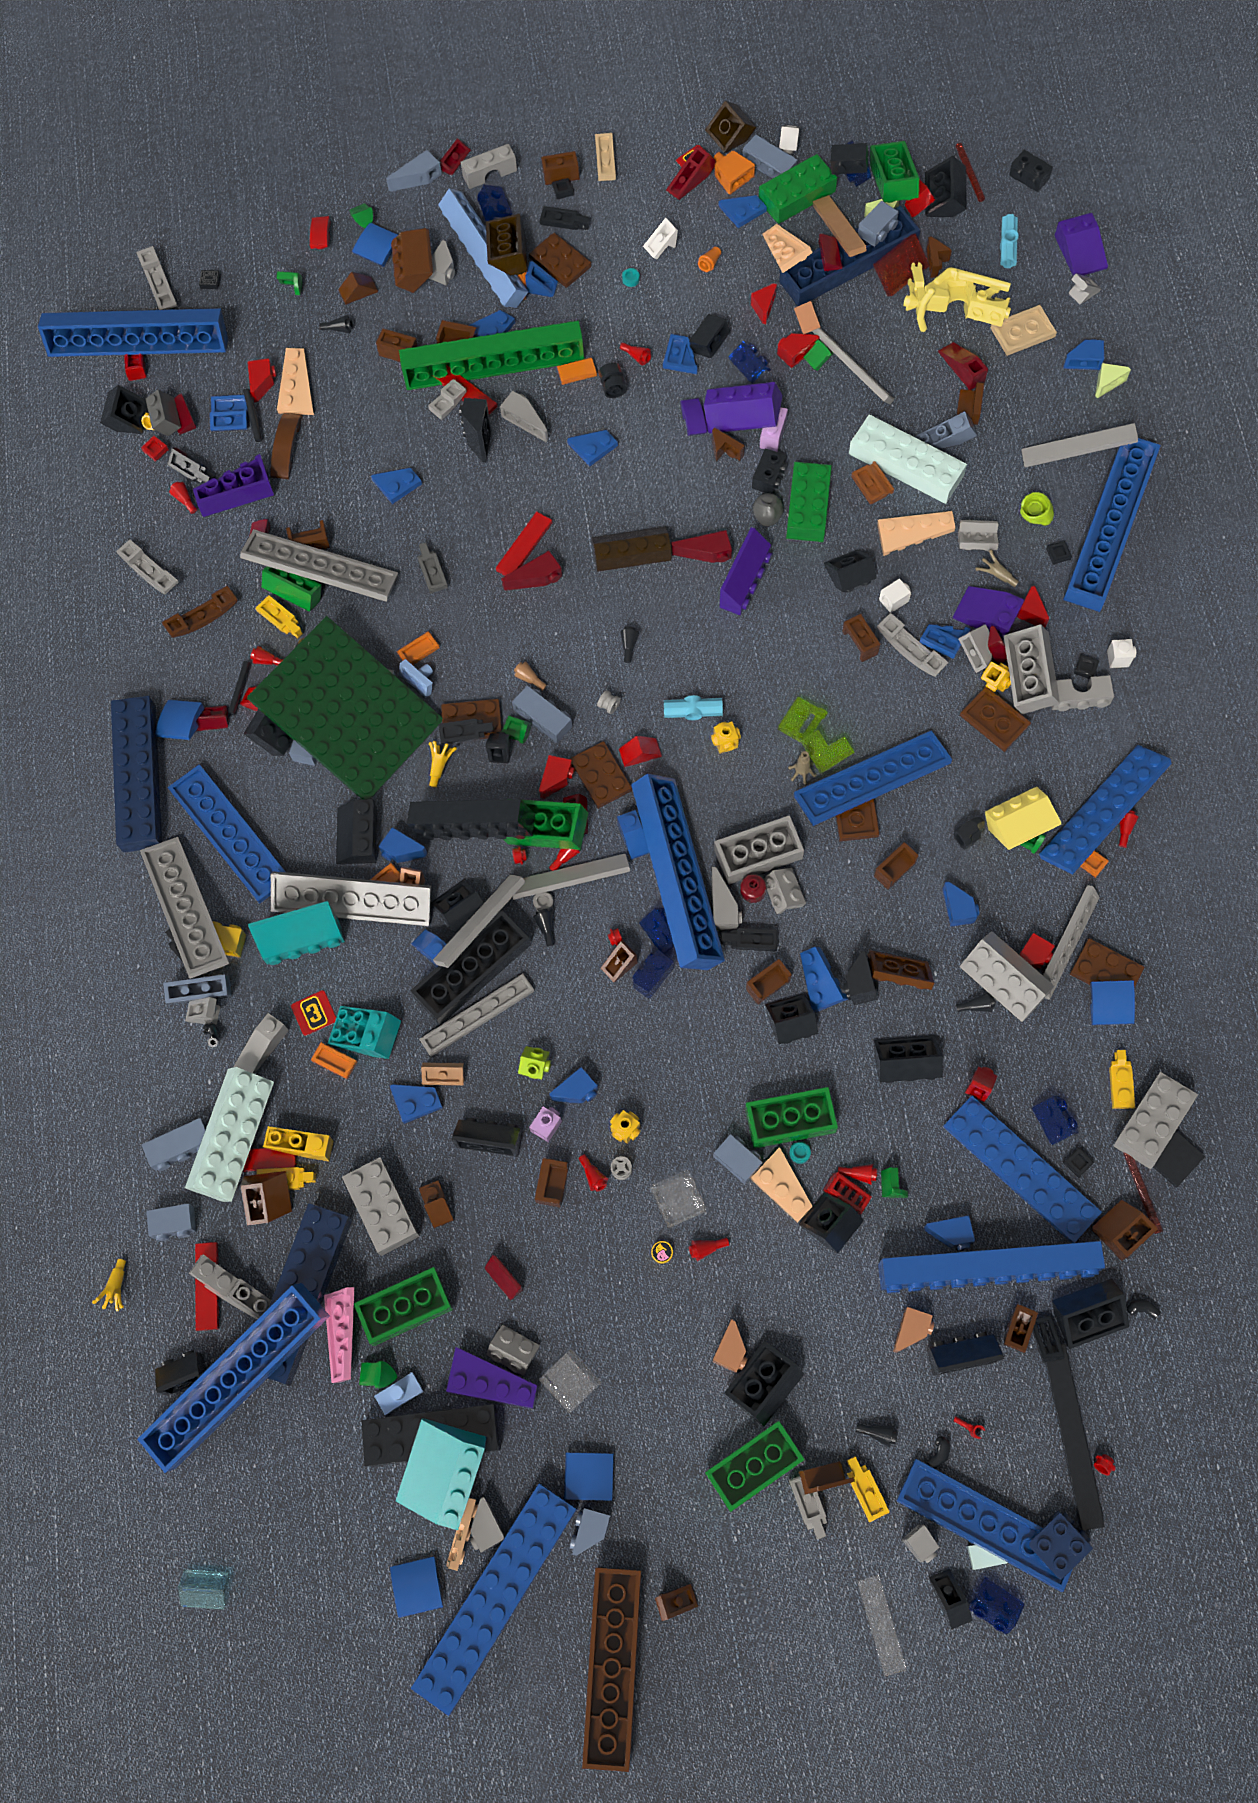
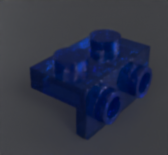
M484 184L477 195V200L485 220L490 221L494 217L503 218L511 216L512 212L502 187Z
M742 341L728 358L753 384L765 370L769 372L771 369L767 365L769 363L768 360L762 355L759 357L756 353L758 350L752 343L748 345Z
M655 908L639 924L661 955L671 950L674 944L665 909Z
M1052 1096L1032 1107L1051 1145H1055L1079 1133L1074 1117H1070L1067 1111V1103L1059 1096Z
M985 1577L981 1581L974 1599L969 1603V1609L977 1617L991 1624L997 1631L1007 1635L1016 1626L1025 1604Z

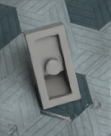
M1075 274L1071 279L1075 285L1069 291V294L1079 304H1082L1100 292L1101 288L1090 277Z
M207 997L190 1001L185 1021L200 1024H211V1022L217 1024L220 1006L216 1005L217 999Z

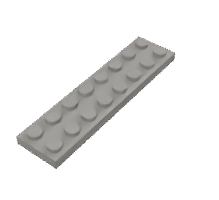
M254 529L240 554V558L386 602L398 577V572Z
M176 837L140 850L189 979L228 965V959L179 838Z
M273 871L271 873V912L288 913L328 901L338 918L429 926L432 886Z

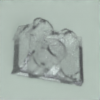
M689 1170L681 1171L667 1179L654 1183L650 1187L668 1228L707 1211Z
M571 1349L539 1380L569 1414L602 1383Z

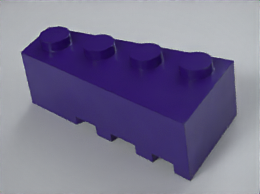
M260 454L255 456V460L249 463L246 461L241 463L238 469L232 472L230 470L224 472V475L219 479L213 478L193 489L197 505L203 517L274 496Z
M455 1347L446 1392L535 1409L539 1390L537 1385Z

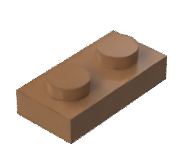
M422 1063V1085H464V1063Z

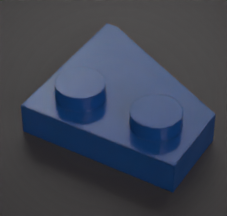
M757 195L719 201V207L737 228L767 212V206Z
M499 310L468 326L476 327L478 336L506 333L515 324V318Z
M670 335L663 361L664 369L697 374V365L694 361L688 337Z
M607 430L567 439L568 445L589 466L618 446V442Z
M411 468L371 476L372 481L392 504L422 485L421 479Z
M929 624L919 642L954 659L962 646L959 638L968 634L970 628L964 627V630L953 629V626L941 627Z
M390 1085L404 1124L443 1108L437 1091L433 1087Z

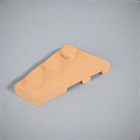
M779 1147L751 1177V1180L798 1223L812 1208V1204Z
M473 1498L468 1499L459 1530H456L446 1565L452 1570L458 1571L459 1564L461 1565L465 1555V1551H463L465 1541L468 1542L471 1534L470 1521L471 1518H475L478 1505L475 1504L476 1500Z

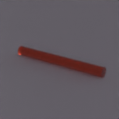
M957 143L955 147L962 163L966 166V173L979 202H983L985 200L984 194L962 143Z
M1124 1152L1123 1155L1147 1216L1158 1228L1154 1233L1163 1232L1135 1159Z

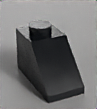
M504 732L490 733L485 746L489 762L509 764L510 734Z
M947 1569L930 1576L929 1580L951 1629L973 1621L968 1602L951 1570Z

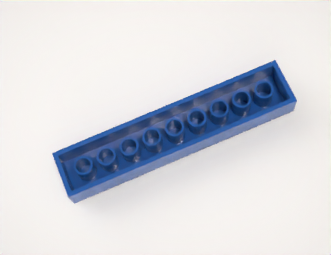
M221 308L42 313L38 324L48 357L226 352L228 343Z
M1138 438L1136 443L1119 446L1063 600L1098 612L1101 611L1161 445Z
M646 774L631 785L676 950L677 960L680 968L709 970L724 962L725 959L676 781L673 778Z
M1101 1241L883 1258L878 1264L881 1290H887L888 1294L899 1293L904 1288H908V1292L921 1291L924 1287H930V1290H940L946 1285H951L952 1288H963L968 1283H973V1287L986 1286V1283L993 1281L995 1285L1008 1284L1012 1280H1016V1283H1027L1034 1278H1038V1281L1042 1282L1050 1281L1051 1278L1059 1276L1060 1280L1073 1279L1077 1275H1081V1278H1091L1105 1268Z
M302 1283L292 1285L137 1440L164 1473L176 1469L330 1315Z
M538 1484L412 1685L411 1689L446 1715L452 1714L578 1510L542 1484Z

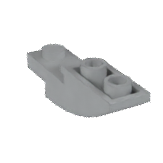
M204 1254L200 1256L189 1272L190 1275L205 1284L204 1287L256 1319H259L269 1308L270 1299L242 1279L234 1277Z

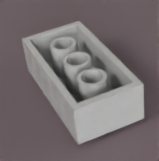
M1040 624L1004 635L1014 707L1022 714L1060 704L1049 632Z
M790 815L714 841V851L728 885L741 881L748 875H758L801 860L804 855L803 846Z
M992 931L977 944L959 966L1021 1022L1037 1008L1055 987Z
M1160 1072L1118 1137L1114 1147L1149 1169H1152L1198 1094Z
M381 1158L342 1176L379 1255L383 1256L419 1237L394 1181Z

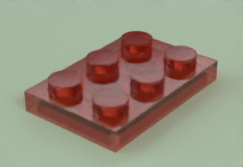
M916 234L908 236L873 264L888 297H892L907 285L910 278L914 279L911 270L913 262L916 267L918 262L922 264V272L930 266Z

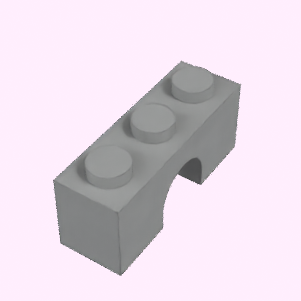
M509 144L461 161L463 178L469 189L484 184L486 174L492 170H498L501 177L517 171L516 158Z
M1110 675L1091 677L1087 684V692L1075 690L1071 679L1056 680L1060 704L1053 705L1051 708L1052 710L1067 711L1071 708L1082 710L1093 706L1103 708L1110 705L1114 698Z

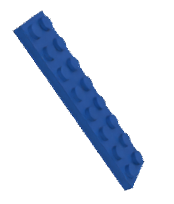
M931 730L795 791L794 798L814 826L949 765L952 762V758Z
M1137 745L1039 854L1040 858L1073 875L1172 764L1171 759Z
M200 764L167 787L260 904L271 896V873L273 871L285 872V870Z
M973 1096L943 1126L1071 1243H1075L1102 1213Z
M917 1459L914 1460L898 1495L897 1502L1056 1590L1064 1592L1072 1570L1064 1578H1058L1029 1546V1542L1043 1529L1042 1527Z

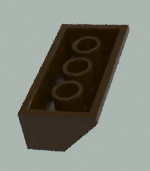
M520 214L486 221L488 264L510 276L528 272L525 230Z
M665 526L592 537L597 572L671 561V545Z

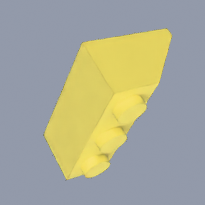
M1038 787L985 811L988 830L1008 850L1061 825V821L1048 796Z

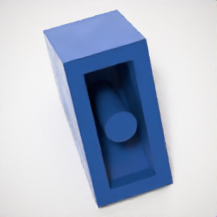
M1084 340L1067 354L1063 368L1100 370L1104 361V340Z
M636 810L617 816V824L631 860L649 854L646 838Z
M391 828L379 845L382 853L381 856L388 861L394 860L397 863L423 858L427 855L424 846L394 828Z
M945 882L942 890L950 927L975 923L977 916H979L978 904L974 903L973 897L952 883Z
M425 929L411 943L436 967L439 966L436 965L433 959L447 944L438 936Z
M581 1067L549 1093L552 1101L584 1103L586 1100L588 1102L597 1095L598 1087Z
M969 1216L928 1223L924 1226L927 1233L950 1248L957 1247L958 1250L969 1249L970 1245L975 1242Z

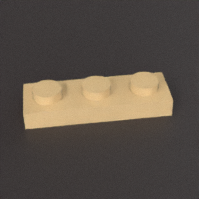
M612 133L595 134L598 181L616 180Z

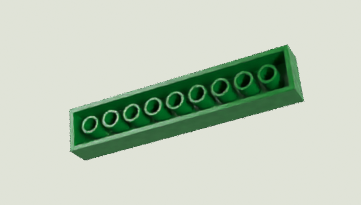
M579 321L399 350L401 368L407 390L442 385V382L436 378H443L447 375L446 366L450 367L452 374L461 375L468 381L560 366L584 360L583 340Z

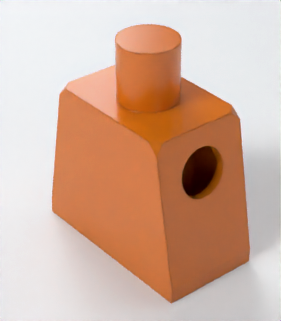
M731 151L726 156L720 152L714 155L713 158L716 160L715 177L729 195L754 177L755 164L737 152Z

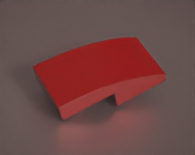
M329 216L312 218L310 227L311 249H324L328 247L330 241L328 231L331 224Z

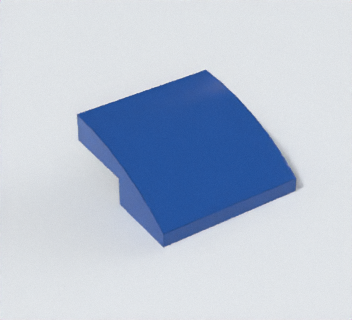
M369 223L357 240L352 252L385 267L392 252V240L398 235Z
M244 395L211 397V431L248 429V410Z
M168 700L157 723L156 737L190 740L198 728L196 720L204 710L203 704L200 702Z
M1134 981L1090 983L1092 1025L1134 1024Z
M566 1453L564 1499L612 1501L613 1454Z
M435 1557L390 1567L395 1604L399 1618L443 1607Z

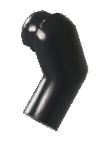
M212 1022L211 1024L206 1023L203 1025V1033L205 1035L210 1034L208 1045L216 1047L220 1040L217 1025Z
M1146 1299L1132 1300L1129 1302L1130 1305L1127 1306L1128 1313L1136 1316L1138 1312H1145L1155 1320L1161 1313L1158 1308Z
M944 1436L936 1438L937 1454L927 1460L928 1465L934 1469L949 1459L951 1444Z

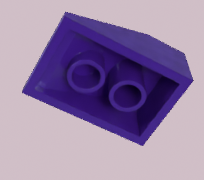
M1092 213L1058 222L1055 238L1073 277L1075 274L1087 275L1108 268L1099 226Z
M968 586L953 615V619L976 629L986 624L989 632L990 627L995 626L1001 639L1004 641V635L1009 634L1024 599L1008 592Z

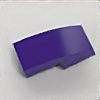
M699 398L681 400L682 416L686 422L688 436L706 434L707 428Z

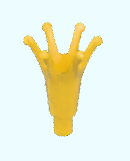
M436 741L428 743L432 753L429 786L437 787L438 780L441 778L448 758L457 748H449L446 752L449 746L446 743L440 754V746L436 744Z
M117 1260L105 1288L92 1301L93 1304H96L106 1294V1300L102 1306L103 1309H106L108 1301L113 1303L114 1298L116 1311L124 1307L121 1301V1286L124 1277L125 1260Z

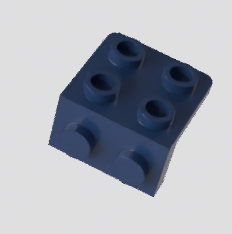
M1056 1511L1051 1516L1052 1520L1029 1542V1546L1058 1578L1062 1579L1093 1550V1547L1089 1544L1091 1539L1081 1529L1078 1532L1072 1526L1075 1522L1066 1512L1061 1514L1059 1511Z

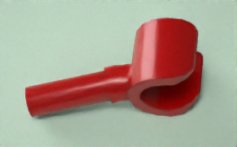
M957 1416L954 1419V1422L966 1428L973 1438L981 1439V1437L975 1434V1430L979 1428L985 1431L983 1426L971 1425Z

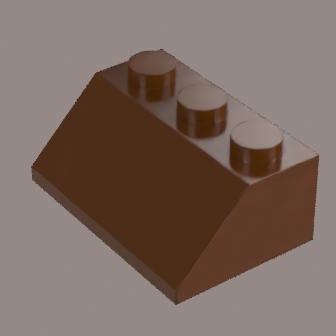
M427 228L401 232L391 243L395 286L412 293L433 274L429 229Z

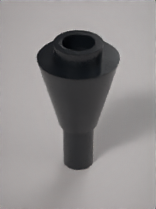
M345 315L330 322L320 323L319 327L320 330L350 333L351 329H353V321L348 315Z
M624 627L620 631L624 649V662L631 663L632 651L639 632L634 627Z
M548 909L536 911V915L533 918L542 934H544L547 947L555 945L552 936V911H548Z
M987 992L969 1002L956 1004L957 1012L968 1010L992 1012V1008H995L994 997L992 995L989 996Z
M858 1423L856 1432L869 1435L889 1448L891 1444H896L898 1431H895V1426L871 1427Z

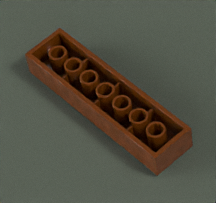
M595 1568L582 1769L629 1772L641 1570Z

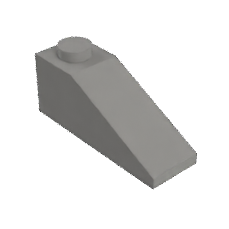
M512 391L500 406L501 416L547 442V429L528 399L523 394Z
M712 867V906L716 930H737L738 924H742V911H738V905L717 868Z
M268 1013L255 1028L234 1067L255 1074L289 1030L283 1023Z

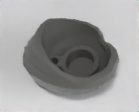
M765 493L756 498L753 504V512L757 521L763 526H773L779 521L783 514V504L778 496Z

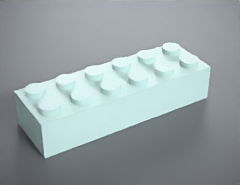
M870 414L850 443L849 454L869 465L875 461L881 471L945 504L964 477L967 467L966 463Z
M238 1067L228 1069L187 1180L186 1189L222 1202H232L274 1081Z

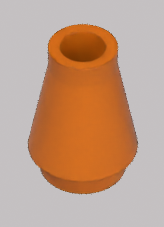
M713 247L700 256L698 261L699 268L704 272L713 270L721 255V250L718 247Z

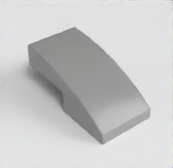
M451 380L441 389V395L428 405L429 410L443 420L460 402L466 393V389L456 380Z

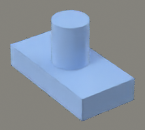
M406 659L400 663L399 675L425 698L431 695L432 682L427 677L433 673L432 668L425 664L417 670Z
M412 1372L374 1397L384 1415L387 1416L424 1391Z

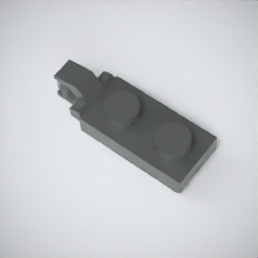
M426 543L419 544L422 555L418 556V562L430 594L448 588L436 553L434 551L429 552Z

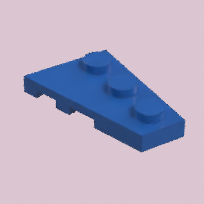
M813 947L800 953L810 1004L814 1012L848 1000L846 994L842 993L839 987L838 979L834 978L830 971L831 966L821 947Z

